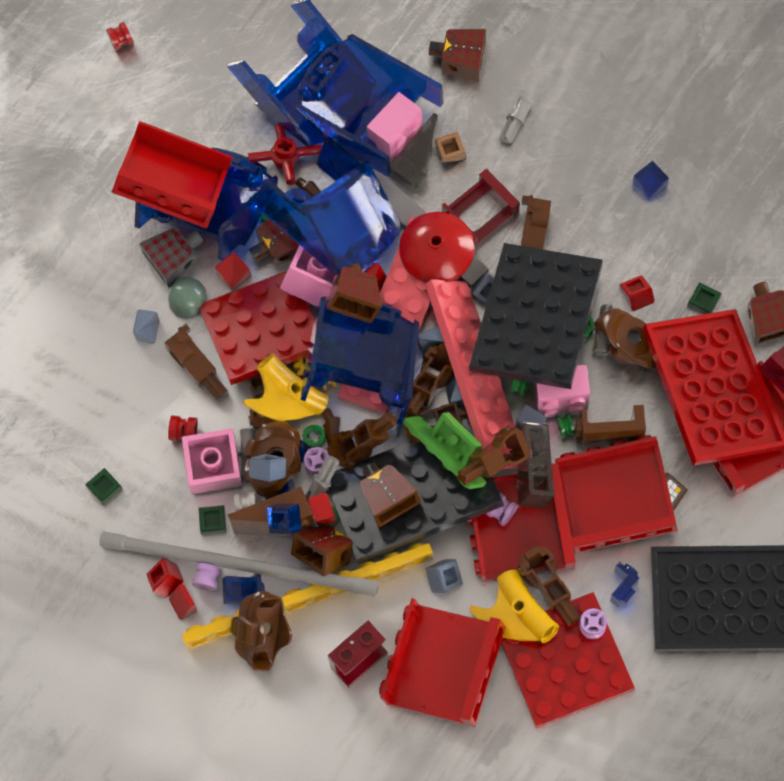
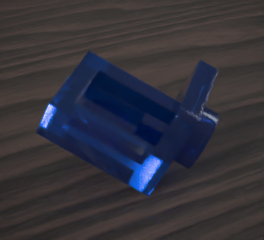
M621 562L617 563L614 572L624 580L612 593L610 599L617 607L623 602L628 604L636 594L634 588L638 585L640 578L637 576L638 572L631 565H623Z
M254 574L251 577L225 576L222 579L223 604L240 605L245 597L259 591H265L264 583L261 581V574Z

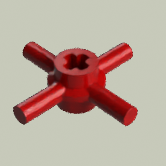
M276 123L274 128L277 140L271 150L248 153V161L252 163L272 160L278 169L284 170L286 184L293 185L296 183L293 167L299 160V157L321 155L322 146L297 147L293 139L286 137L284 124Z

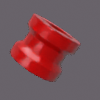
M124 21L119 23L116 28L110 27L106 29L115 51L120 50L125 44L131 45L134 43Z

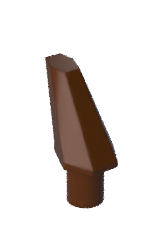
M301 177L296 180L295 185L302 189V193L325 208L329 207V200L313 181H306Z
M326 408L321 414L325 420L322 426L329 447L330 442H332L331 438L339 433L340 417H334L331 409Z

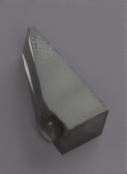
M435 113L432 114L388 166L389 177L411 193L417 187L421 188L428 178L427 174L435 143L434 139H436L438 130V115Z
M524 422L522 424V433L531 453H529V458L518 464V506L543 508L554 497L549 425Z

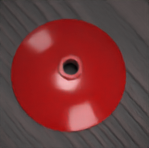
M430 212L412 220L404 229L399 243V253L403 266L411 276L424 283L429 282L431 279L444 280L445 282H452L458 279L470 267L475 252L474 238L468 226L458 217L445 212ZM435 239H439L441 243L439 245H433L432 241Z

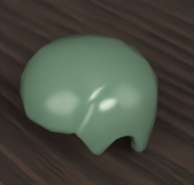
M183 277L176 280L169 290V308L175 315L184 318L196 316L200 311L199 307L206 302L205 287L199 280L191 277Z

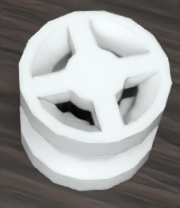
M255 490L249 491L247 494L234 492L235 511L257 503Z

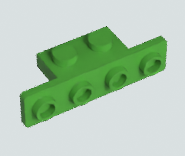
M449 412L442 413L434 428L420 416L407 417L403 421L409 432L417 437L425 445L426 449L440 459L442 465L456 476L459 470L470 464L468 457L483 446ZM478 477L463 486L469 489L484 487L486 481L482 477Z

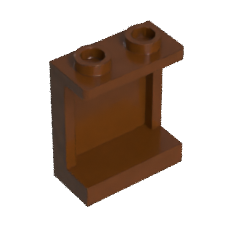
M633 405L631 420L589 423L587 420V409H581L580 417L576 418L575 438L576 441H581V449L599 446L600 448L610 447L616 441H626V443L636 441L637 437L645 435L646 432L644 405Z

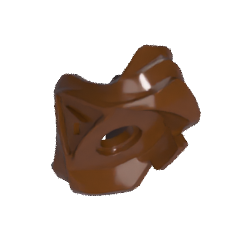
M619 308L608 309L600 313L594 326L604 333L610 344L606 351L621 364L634 362L646 367L648 370L656 367L642 329L646 324L644 321L633 317L628 312L622 311ZM629 331L640 336L636 344L628 340L627 334Z
M272 421L261 425L255 440L249 439L243 452L247 458L244 469L246 477L253 485L256 494L262 497H275L290 479L295 478L301 471L299 455L300 434L285 421ZM275 452L283 453V457L286 459V475L284 478L268 482L249 477V459L264 454L274 456Z
M259 591L245 597L240 603L239 616L233 617L231 620L230 633L236 637L235 650L254 671H269L279 651L289 645L293 637L286 618L282 598L267 591ZM266 622L270 623L271 627L267 634H265L262 625Z

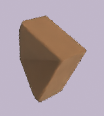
M458 131L434 139L442 162L466 159V152Z

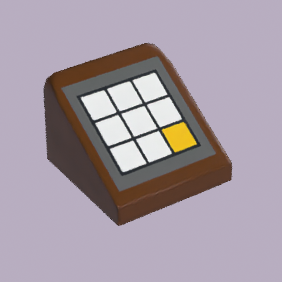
M667 472L665 475L673 510H675L688 489Z

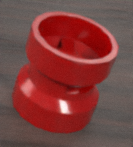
M171 415L168 439L170 441H178L184 436L196 435L198 430L197 417L182 419L180 416Z

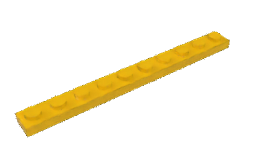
M417 543L410 546L406 552L400 554L393 552L384 556V560L379 562L368 561L361 564L357 570L351 572L344 570L335 575L376 581L433 560V552L429 543L425 545ZM310 584V587L300 590V588L289 590L285 593L286 596L281 598L286 614L348 590ZM239 609L235 615L229 617L225 615L218 616L212 619L210 624L205 626L198 624L186 629V633H183L182 637L187 649L231 634V620L233 617L239 616Z

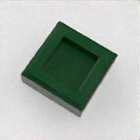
M699 282L687 306L702 314L712 313L722 293Z
M105 468L85 484L102 505L122 489V486Z
M224 505L198 508L201 535L227 532Z

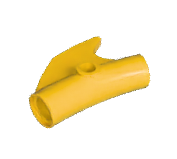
M270 354L257 366L264 385L263 396L260 399L243 400V405L274 421H288L314 414L320 415L327 406L328 396L299 378L275 354Z
M518 570L506 571L497 578L498 595L493 607L489 609L473 605L469 607V610L477 619L488 622L490 617L501 619L506 626L503 638L546 643L555 636L559 628L558 624L547 615L531 595Z

